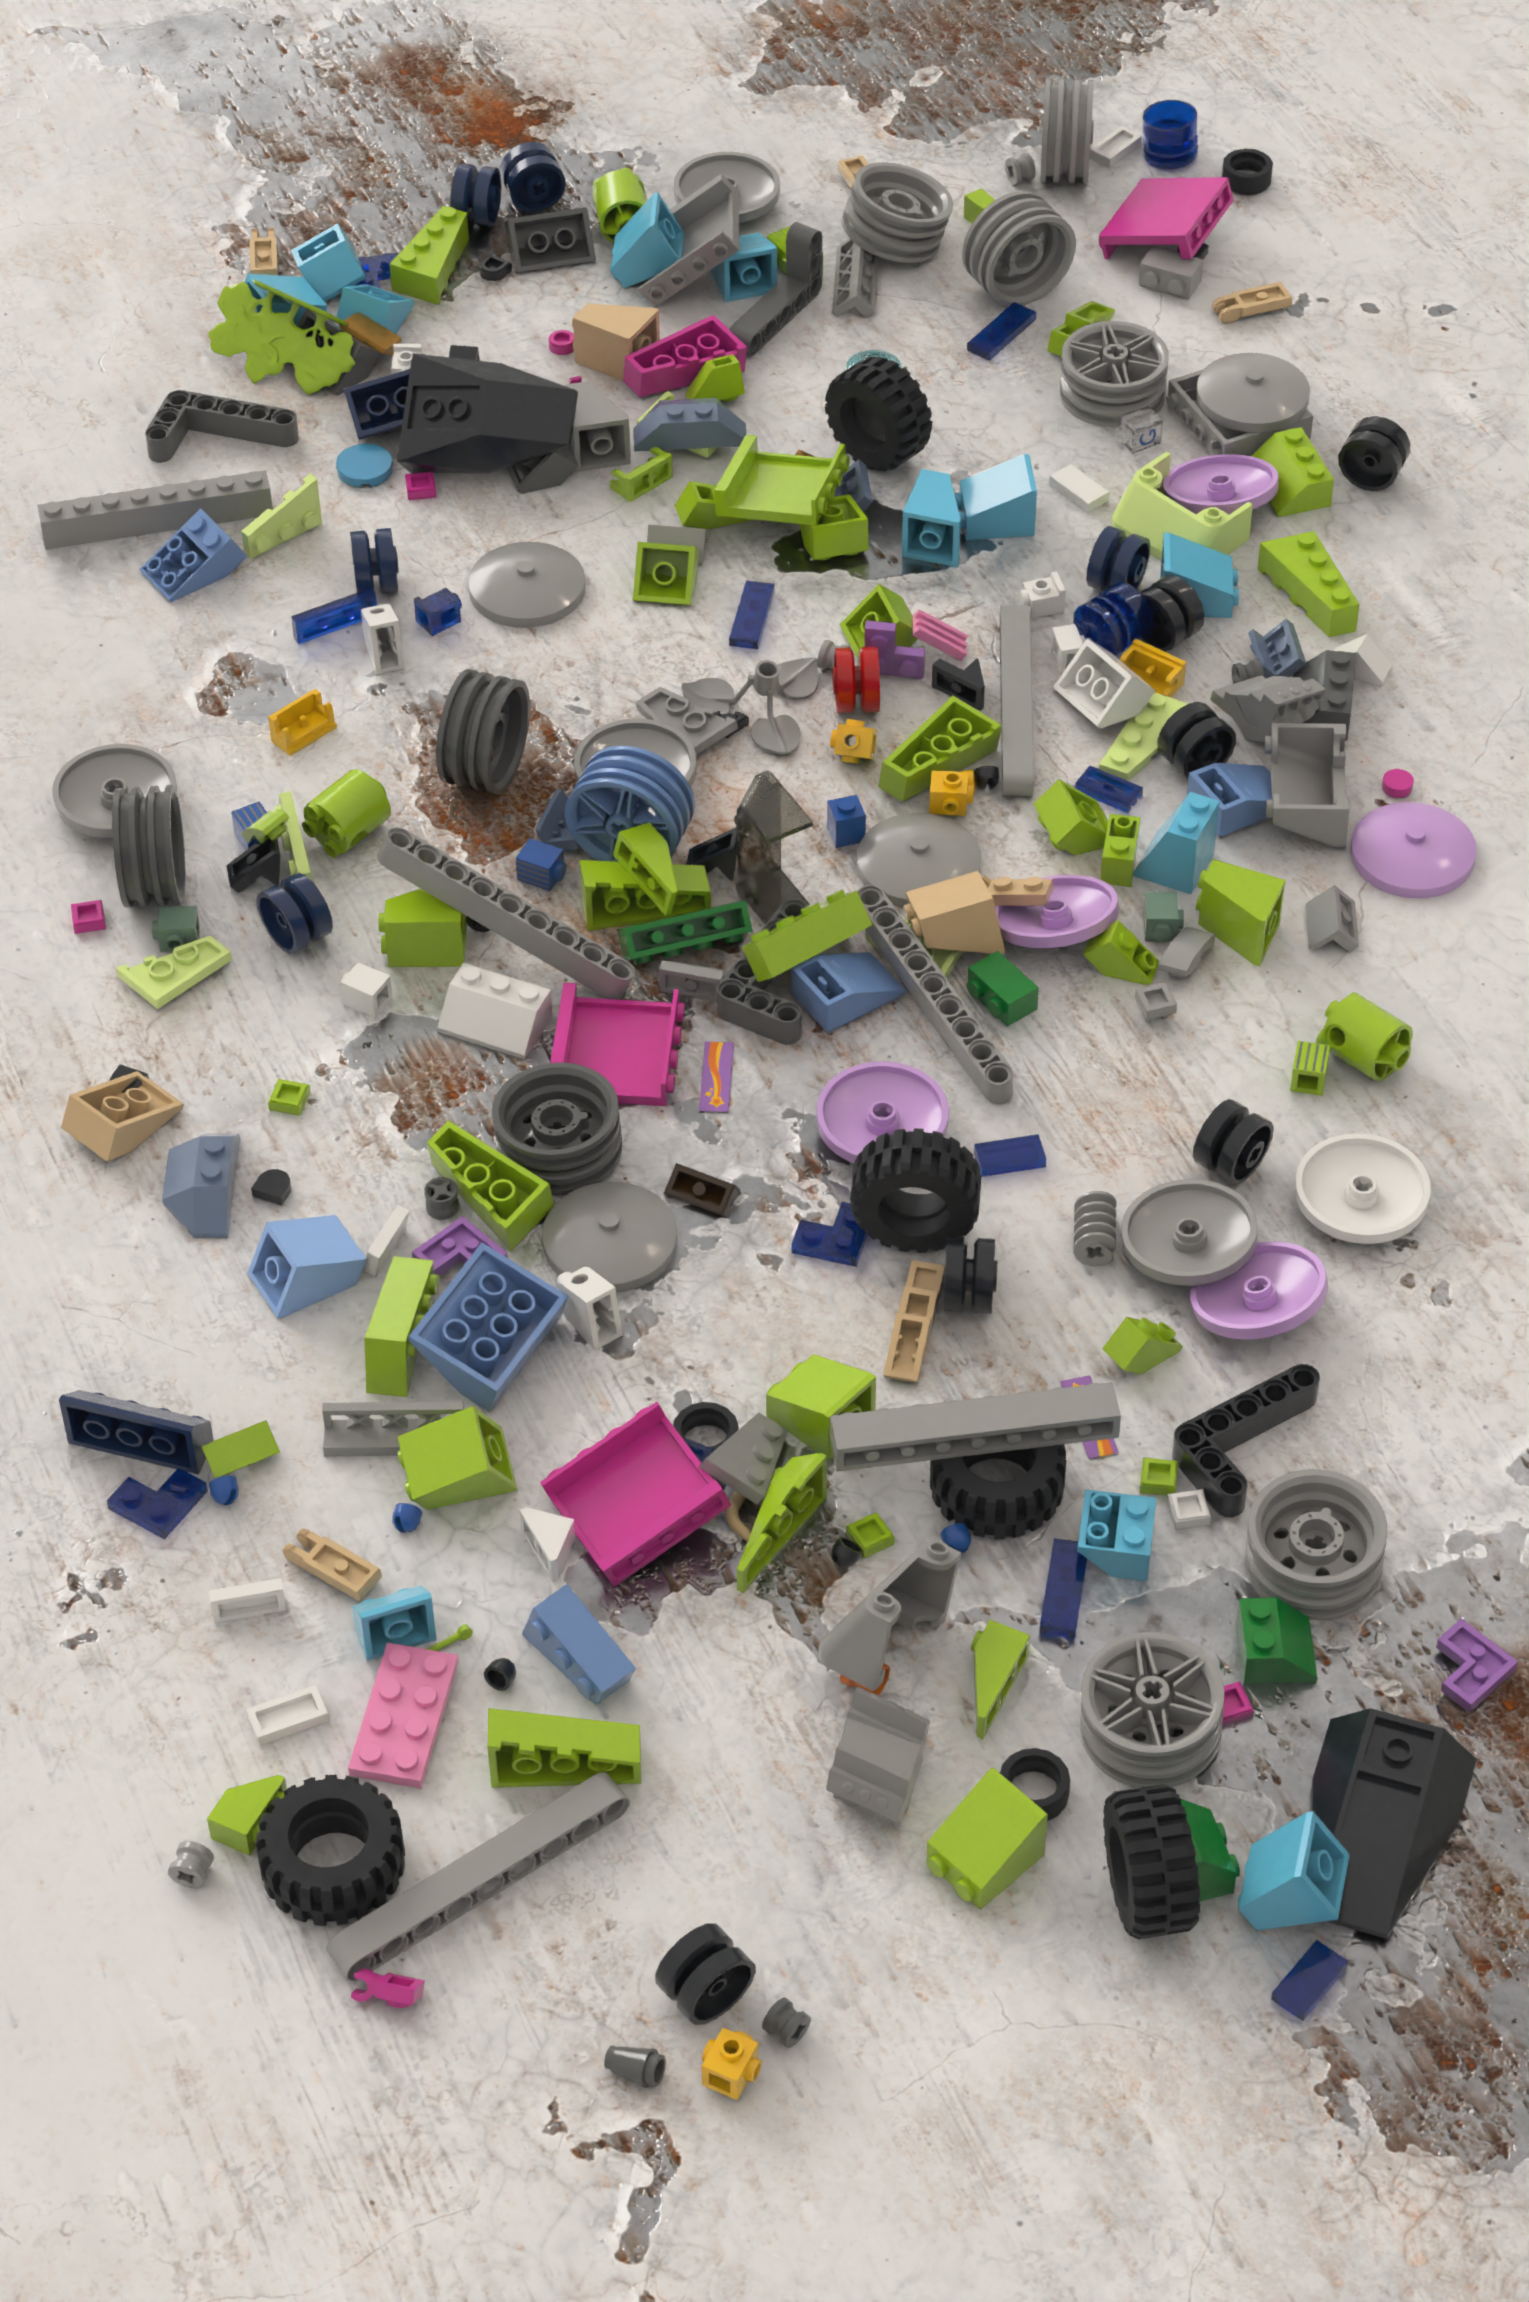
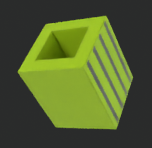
M1298 1041L1290 1091L1323 1096L1330 1045Z

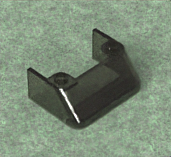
M767 770L754 776L737 808V815L734 817L737 827L738 864L736 892L742 901L746 900L765 925L786 900L799 899L808 906L810 905L781 869V839L813 826V821L773 773Z

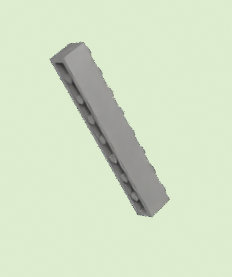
M266 470L37 505L45 550L178 530L200 508L216 524L257 518L267 509L273 510Z
M1113 1382L1091 1383L1068 1388L1057 1387L1051 1390L1023 1391L1017 1394L984 1396L976 1399L950 1400L942 1403L915 1404L909 1407L881 1408L875 1411L847 1412L841 1415L830 1416V1439L838 1472L1119 1438L1121 1414Z

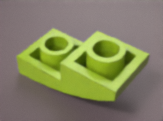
M270 810L246 828L241 835L248 843L252 842L255 838L261 844L269 838L273 842L287 830L284 826L289 816L281 810Z
M267 1420L201 1446L214 1479L280 1453Z

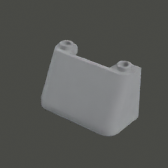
M1272 723L1271 736L1265 735V754L1271 755V799L1266 800V818H1272V825L1333 848H1346L1349 820V798H1346L1345 781L1346 752L1344 751L1346 724Z
M931 1541L921 1545L822 1638L818 1650L819 1661L829 1669L875 1691L884 1680L886 1671L882 1667L892 1626L897 1622L913 1630L917 1622L931 1621L930 1626L937 1629L945 1621L962 1553L941 1541Z

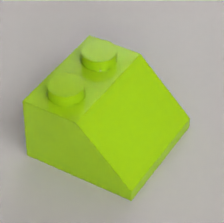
M850 494L836 496L832 501H829L827 512L821 516L817 526L799 524L804 547L813 560H828L833 556L839 555L852 556L869 550L868 518Z
M637 542L632 600L691 605L697 580L700 549L696 546Z
M878 584L839 624L857 658L860 649L865 647L866 621L896 623V646L911 647L918 639L913 636V616L904 599L881 584Z
M1058 779L1033 804L1039 814L1037 817L1038 821L1050 834L1049 841L1059 851L1064 849L1073 855H1079L1104 848L1108 819L1098 801Z

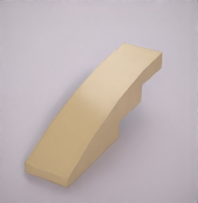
M911 1260L899 1312L896 1314L883 1374L884 1378L918 1383L945 1275V1265Z

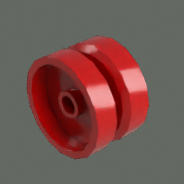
M877 646L862 647L860 649L858 666H855L854 653L850 647L835 648L832 683L837 714L853 713L856 706V694H859L860 707L864 713L880 712V669Z

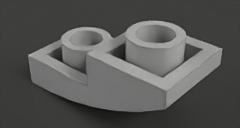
M1190 927L1184 928L1165 950L1157 969L1169 972L1168 974L1172 977H1187L1200 967L1201 955L1214 946L1215 934Z

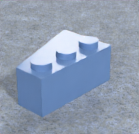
M567 1584L532 1609L522 1635L576 1686L582 1696L587 1699L589 1698L597 1705L630 1681L636 1667Z

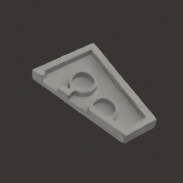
M658 687L636 701L637 710L646 719L668 724L682 732L692 743L696 755L738 729L735 719L719 717L715 715L714 710L707 707L701 709L690 704L689 699L662 687Z
M758 1412L705 1458L699 1465V1468L758 1505L766 1495L788 1431L777 1422Z

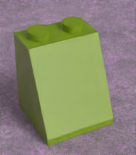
M1213 859L1208 870H1202L1198 880V888L1202 889L1195 910L1199 911L1198 925L1208 932L1214 933L1216 938L1252 964L1260 966L1280 926L1286 880Z
M422 889L385 900L384 913H379L378 925L379 932H385V935H381V954H387L388 967H461L465 963L467 916Z
M813 1354L803 1363L800 1362L795 1365L791 1373L784 1380L770 1387L766 1394V1416L777 1422L815 1452L826 1455L829 1461L834 1457L830 1439V1416L841 1415L847 1412L875 1411L876 1376L870 1372Z
M474 1406L398 1436L400 1450H398L397 1455L401 1466L406 1471L408 1480L405 1482L406 1493L411 1501H415L427 1510L511 1493L517 1490L502 1427Z
M992 1767L927 1841V1865L934 1875L939 1878L944 1877L952 1884L957 1894L964 1901H971L981 1910L1044 1856L1048 1814Z

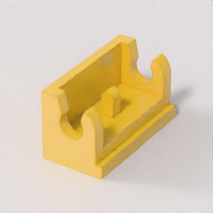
M1138 639L1133 641L1132 645L1119 659L1155 689V693L1171 698L1185 683L1186 661Z
M313 689L268 716L271 741L289 756L337 728L331 703L327 702L323 706L321 693L317 689Z

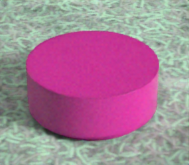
M558 330L549 336V349L554 354L567 355L574 351V334L572 332Z
M1402 769L1389 770L1383 776L1382 789L1391 797H1406L1412 792L1413 776Z

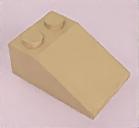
M136 1071L69 1095L61 1128L72 1135L75 1140L94 1151L98 1157L108 1162L131 1153L183 1109L184 1104ZM138 1078L142 1081L140 1087L130 1088L125 1093H121L135 1079Z

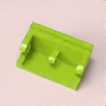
M655 446L650 449V452L657 457H650L647 463L635 467L628 474L619 469L611 471V474L618 479L609 481L610 488L629 502H632L673 478L672 455L669 452L666 453Z

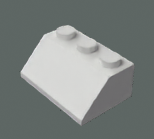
M1088 638L1053 686L1057 692L1101 729L1138 716L1156 691L1110 651Z
M463 963L449 984L437 1031L525 1060L552 1018L551 990Z

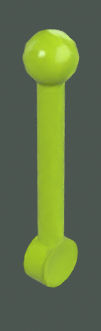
M467 1624L461 1625L457 1629V1633L427 1649L439 1651L459 1639L466 1640L470 1638L473 1631Z

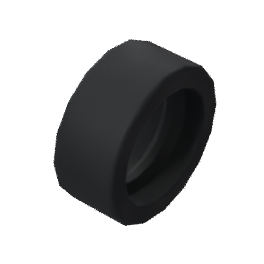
M1255 149L1235 150L1228 153L1223 160L1222 177H1228L1232 192L1245 195L1258 194L1265 191L1271 185L1273 162L1264 152ZM1238 170H1252L1258 173L1246 174L1238 172Z
M711 1402L689 1405L680 1411L673 1423L674 1428L701 1463L739 1430L736 1416L728 1408ZM710 1425L722 1429L726 1433V1438L715 1446L700 1447L689 1443L685 1439V1435L695 1427Z
M1038 1748L1022 1749L1010 1755L1002 1764L1000 1774L1011 1783L1015 1777L1026 1772L1043 1773L1052 1778L1056 1783L1055 1793L1045 1799L1031 1800L1048 1814L1047 1821L1059 1816L1067 1805L1071 1781L1068 1768L1062 1759L1050 1751Z

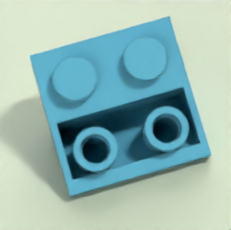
M338 223L291 250L302 275L324 302L342 293L343 287L354 286L367 278L353 244Z
M1085 1489L1077 1551L1111 1577L1147 1581L1157 1498Z

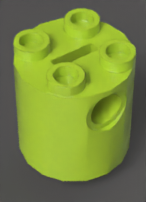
M629 168L608 172L593 182L592 196L600 230L606 240L613 244L615 235L647 201L642 180Z
M358 769L350 770L306 804L304 807L305 821L302 822L304 832L309 837H315L323 845L325 852L330 857L336 858L340 854H345L391 816V807L385 788L377 779L370 777L367 773Z
M1352 992L1340 1002L1337 1000L1331 1002L1325 1012L1327 1021L1318 1034L1316 1043L1330 1045V1053L1376 1082L1384 1080L1394 1071H1399L1405 1066L1411 1054L1412 1027L1355 992Z

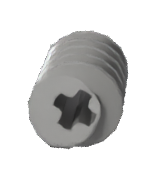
M1091 1191L1084 1193L1074 1203L1073 1253L1079 1262L1088 1266H1102L1110 1263L1113 1260L1112 1253L1116 1249L1117 1200L1108 1192Z

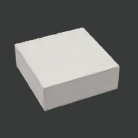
M1203 1489L1168 1494L1167 1503L1175 1530L1210 1525L1211 1515Z

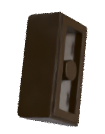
M676 1163L663 1194L724 1217L738 1197L741 1189L732 1183Z

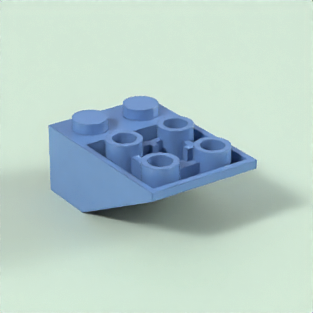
M200 508L139 570L170 602H173L227 577L248 555Z
M1213 763L1189 773L1187 795L1189 792L1219 800L1216 834L1222 837L1267 819L1266 800L1271 799V772L1261 765Z
M871 952L818 954L791 968V995L827 1033L907 993V990Z

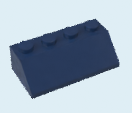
M410 369L344 388L359 440L402 427Z
M82 1390L63 1394L59 1399L68 1444L199 1475L206 1460L201 1446L214 1441L211 1421L199 1416L183 1415L166 1408H154L141 1405L132 1400L124 1401L107 1397L102 1393H90Z

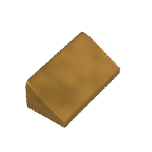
M359 312L344 320L349 324L348 326L339 325L345 332L388 356H393L394 344H400L402 341L400 336Z

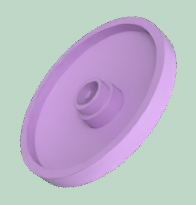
M1236 454L1211 455L1186 461L1170 470L1169 475L1163 480L1164 495L1194 514H1198L1204 509L1215 507L1230 515L1247 502L1253 504V510L1269 502L1275 497L1279 489L1278 472L1274 466L1256 457Z
M1415 802L1393 803L1379 807L1366 814L1353 831L1350 847L1352 862L1356 870L1367 882L1384 892L1407 898H1430L1455 890L1471 875L1477 852L1473 834L1459 818L1439 807Z
M1056 875L1042 878L1053 879L1054 890L1045 906H995L1002 939L1011 944L1028 948H1056L1086 941L1107 930L1110 924L1115 922L1119 914L1118 897L1114 888L1100 879L1082 875Z
M885 1061L868 1062L840 1072L825 1085L817 1102V1127L824 1143L835 1154L855 1164V1160L858 1154L863 1151V1148L872 1140L876 1142V1138L885 1133L892 1135L895 1130L905 1129L906 1131H914V1128H920L928 1133H932L933 1130L940 1132L945 1137L949 1121V1107L941 1087L924 1072L901 1063Z
M1257 1242L1251 1258L1238 1271L1219 1281L1191 1286L1190 1301L1197 1321L1210 1332L1232 1339H1261L1292 1330L1310 1319L1320 1309L1326 1299L1328 1280L1323 1263L1310 1250L1286 1242Z

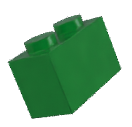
M999 951L968 967V992L974 999H978L984 1004L993 1017L999 1018L1007 1027L1037 1010L1039 987Z

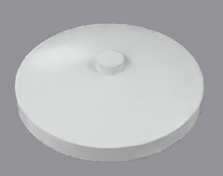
M1355 1133L1331 1137L1311 1148L1298 1165L1294 1190L1301 1212L1319 1230L1343 1241L1375 1244L1402 1237L1421 1222L1428 1209L1431 1185L1425 1167L1407 1148L1381 1136Z

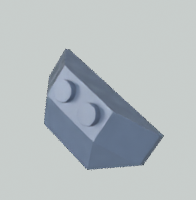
M717 398L660 400L633 428L634 452L650 451L655 446L661 450L739 447L745 435H747L746 423Z
M206 1133L169 1149L162 1203L188 1229V1232L194 1238H228L240 1143L239 1133Z

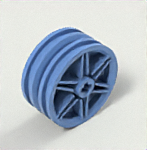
M612 746L600 750L588 761L566 802L564 811L565 821L570 834L577 844L598 861L619 862L613 856L619 832L649 822L667 841L670 857L672 858L694 816L695 798L692 788L683 774L663 757L634 746Z

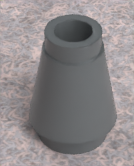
M611 2045L606 2052L604 2066L606 2069L612 2070L644 2088L650 2085L656 2087L664 2076L666 2058L664 2055L659 2054L657 2049Z

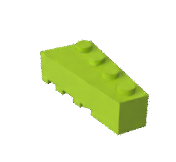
M443 205L390 263L392 291L436 305L440 304L441 294L443 291H446L448 279L456 269L455 263L457 260H460L469 240L467 212Z
M1315 531L1260 542L1257 570L1263 575L1268 574L1272 578V584L1278 590L1283 588L1290 595V601L1295 606L1303 607L1306 610V616L1328 637L1356 631L1360 604Z
M952 696L882 762L878 787L904 802L929 788L932 770L958 772L996 751L1002 725L955 696Z
M579 860L581 902L587 931L641 924L711 908V890L705 866L672 864L678 892L671 915L665 916L619 862Z
M843 889L826 896L825 901L819 904L816 902L801 909L800 915L796 917L791 915L776 922L777 928L771 931L764 929L751 935L752 942L744 945L742 949L757 981L760 982L774 978L873 924L857 890L845 894Z
M448 1120L427 1141L434 1168L443 1177L449 1178L456 1183L458 1194L510 1251L528 1235L554 1206L548 1182Z
M393 1256L364 1337L366 1393L407 1397L418 1355V1350L408 1341V1337L432 1307V1295H437L439 1275L434 1274V1260Z
M488 1708L487 1748L492 1788L579 1785L601 1772L608 1773L616 1784H641L640 1725Z

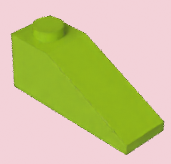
M689 481L674 505L682 526L707 530L755 519L716 516L714 490L717 485Z
M650 822L620 831L613 856L665 916L671 915L678 891L667 841Z
M991 1619L983 1632L977 1631L970 1649L974 1652L977 1737L982 1739L986 1736L1029 1656L1030 1644L1029 1634Z

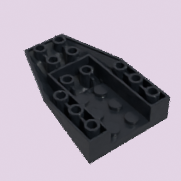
M412 353L397 462L410 473L488 474L571 447L578 391L502 363Z

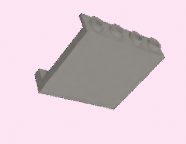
M722 174L670 209L684 231L682 258L638 287V291L655 307L739 251V191Z

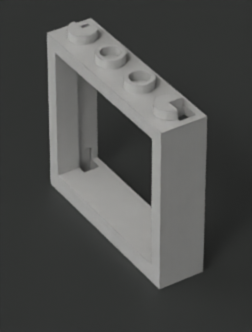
M1203 370L1169 380L1168 396H1166L1169 408L1176 412L1182 423L1187 425L1194 433L1196 439L1201 441L1208 449L1210 455L1236 454L1252 456L1274 433L1302 427L1307 437L1311 438L1313 415L1306 410L1298 421L1288 427L1271 432H1249L1227 440L1193 401L1196 400L1197 381Z

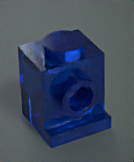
M444 588L423 599L419 596L414 598L416 622L431 636L461 622V600L456 593H452L449 589Z

